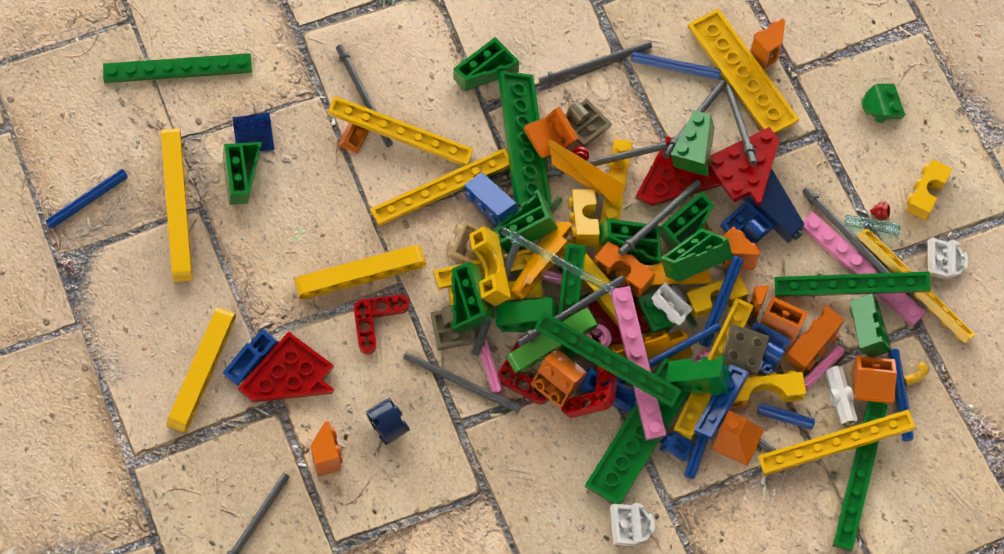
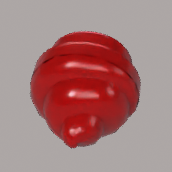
M577 146L572 149V153L585 161L589 159V151L586 147Z
M879 202L878 205L870 209V212L876 219L884 221L890 217V205L885 204V202Z

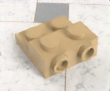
M466 220L460 224L457 223L453 230L455 237L453 241L450 240L445 249L448 251L447 257L461 264L480 260L472 251L469 234L480 227Z

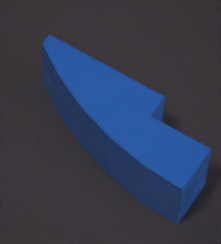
M261 329L250 343L245 344L223 371V374L236 385H239L255 370L279 341L267 330Z
M590 368L585 370L587 374L578 388L586 394L595 392L598 373ZM607 380V381L604 383L603 387H605L606 385H608V383L610 382V380ZM617 381L615 400L612 406L631 412L637 403L635 393Z

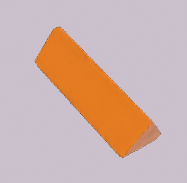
M348 123L338 146L358 153L369 130Z
M769 285L756 286L754 288L750 304L754 305L752 310L753 319L757 318L762 308Z

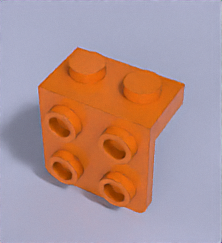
M560 107L555 108L545 118L527 124L524 127L526 135L541 158L550 156L549 139L566 149L579 139Z

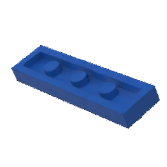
M730 365L727 394L713 395L694 428L696 434L713 440L749 377L748 371Z

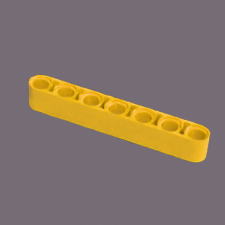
M412 245L296 277L294 284L299 299L305 300L424 267L427 263L421 245Z
M219 307L215 309L170 411L166 427L183 433L188 431L233 328L236 313Z

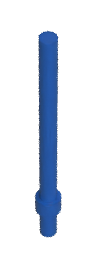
M716 323L648 360L650 368L661 363L664 358L668 359L721 330L720 325ZM617 377V381L621 384L626 382L620 377Z

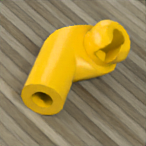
M925 362L916 366L918 372L904 376L906 386L920 382L929 373V368H927Z

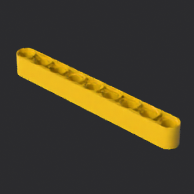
M180 128L161 130L172 279L173 283L193 281Z

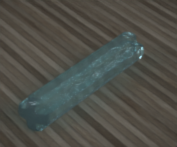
M846 215L844 220L845 226L862 229L869 228L873 231L896 235L899 234L901 228L898 223L853 215Z

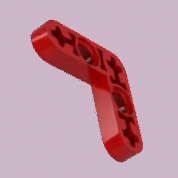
M399 294L362 299L354 304L358 345L363 354L369 355L376 350L373 318L406 313L409 309V299L405 295ZM398 301H402V308H399V305H397ZM390 302H392L393 309H390ZM379 303H385L387 308L384 311H379L376 309V306ZM360 306H364L365 317L363 318L361 317ZM362 323L370 325L368 331H362L359 327ZM367 336L369 339V344H371L370 348H366V346H364L365 337Z
M516 342L511 352L521 347L518 342ZM505 360L498 372L501 385L536 404H545L549 399L544 396L538 398L537 393L540 392L536 388L530 394L533 379L522 373L515 374L508 360ZM510 373V378L504 380L503 374ZM515 377H518L515 385H513V380H515ZM521 381H526L529 384V388L522 390L518 387V384Z
M599 366L595 392L570 398L561 408L562 412L567 417L574 418L609 409L615 400L618 376ZM607 380H610V382L608 383V385H606L605 387H603L604 383H605ZM591 400V403L587 407H584L585 404Z

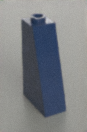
M771 169L761 206L758 207L750 195L743 198L745 202L748 201L774 225L773 229L789 243L793 239L797 240L803 234L804 222L773 169Z

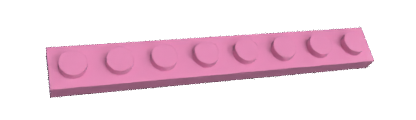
M814 212L803 221V231L852 274L880 273L863 255ZM906 293L876 294L912 327L926 314V311Z
M630 286L611 289L610 294L626 359L651 372ZM633 385L646 441L665 437L666 432L658 399Z

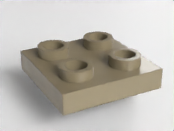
M587 98L581 103H574L566 114V118L579 138L576 141L583 147H586L608 130L612 124Z
M452 305L443 307L441 311L430 312L437 351L474 344L475 335L473 328L463 333L452 330Z
M731 324L722 355H724L727 364L758 374L770 336Z

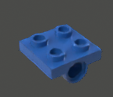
M748 201L742 204L720 225L725 232H728L734 226L745 234L746 239L755 244L774 228V225Z
M756 321L751 330L770 336L762 359L773 364L771 372L773 373L791 339Z

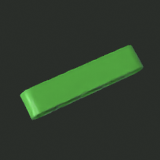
M588 308L563 321V323L584 335L598 326ZM541 334L536 337L534 342H528L509 353L506 359L515 374H519L544 360L557 348L560 350L565 346Z

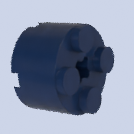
M390 398L383 400L366 411L369 422L373 429L378 432L379 438L385 445L410 431L407 423L401 419L402 412L399 407L395 406Z

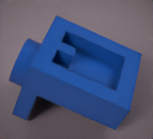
M676 431L668 433L662 438L659 450L661 452L668 451L683 462L687 461L695 444Z

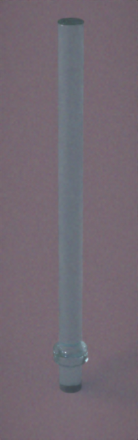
M505 227L502 229L501 234L509 238L511 242H517L607 293L612 294L613 286L523 238L517 231L513 232Z

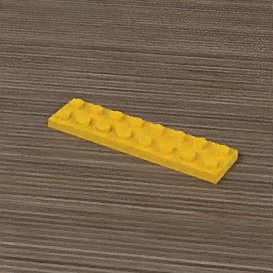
M719 8L688 24L687 28L715 67L721 70V75L731 85L734 93L761 130L770 127L776 135L799 122L798 116Z

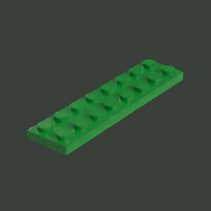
M500 71L497 75L514 201L517 207H521V204L524 201L528 202L535 195L534 192L539 189L551 209L552 203L545 158H541L524 131V127L527 124L540 120L534 76L531 74Z
M664 358L654 375L666 381L668 362L670 360ZM690 392L680 393L672 407L658 400L665 432ZM637 403L585 484V488L612 504L622 503L661 438L646 441Z

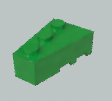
M539 189L534 192L535 195L528 202L524 201L521 204V208L516 213H511L494 229V232L498 234L500 246L506 253L510 252L515 237L522 239L520 249L558 229L547 200Z
M700 192L661 225L660 237L671 249H674L702 228L715 205L703 192Z

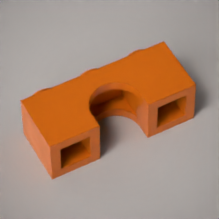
M608 241L594 257V263L607 276H610L615 270H625L629 274L625 280V287L630 286L631 292L641 297L654 282L655 272L648 265L640 263L633 255L626 253L624 256H621L618 253L620 247Z

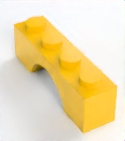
M483 226L469 234L472 251L480 259L485 272V279L478 282L481 299L496 307L511 297L498 234Z
M788 371L785 374L769 373L766 376L760 377L758 375H750L731 408L746 407L750 396L761 390L776 393L784 403L804 401L806 389L803 373Z

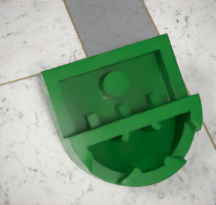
M875 84L861 99L864 112L875 117L876 122L883 123L886 119H902L905 116L895 84Z
M655 292L638 297L636 303L651 334L663 330L670 331L676 325V322L672 323L667 318V314L662 309H658L653 304L651 298Z

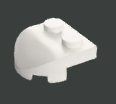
M935 238L928 240V271H930V276L948 280L955 278L967 269L968 256L966 252L963 253L960 249V243L955 240L946 242Z
M665 282L651 298L653 304L658 309H662L672 323L676 322L678 325L692 311V306L686 303L687 297L677 287H670L668 282Z
M634 503L632 505L613 504L610 506L613 545L636 546L646 541L654 532L653 516L643 509V505Z

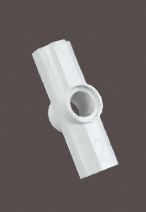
M834 366L827 369L825 373L830 387L831 404L836 408L840 425L844 427L851 426L858 421L853 405L852 389L847 385L842 367Z

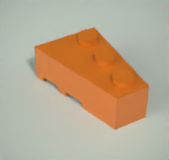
M827 305L822 309L820 317L817 320H813L812 326L800 336L787 352L785 361L799 372L804 373L807 369L810 371L817 363L815 361L817 357L820 356L822 358L829 349L827 346L830 343L834 344L840 337L839 331L844 319Z

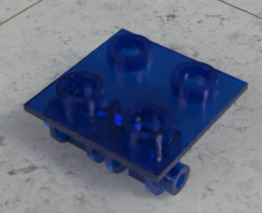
M270 113L232 117L236 143L262 142L260 152L274 150Z

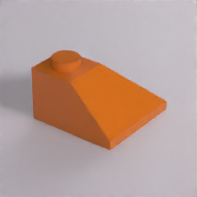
M728 411L712 450L748 466L764 430L748 419Z

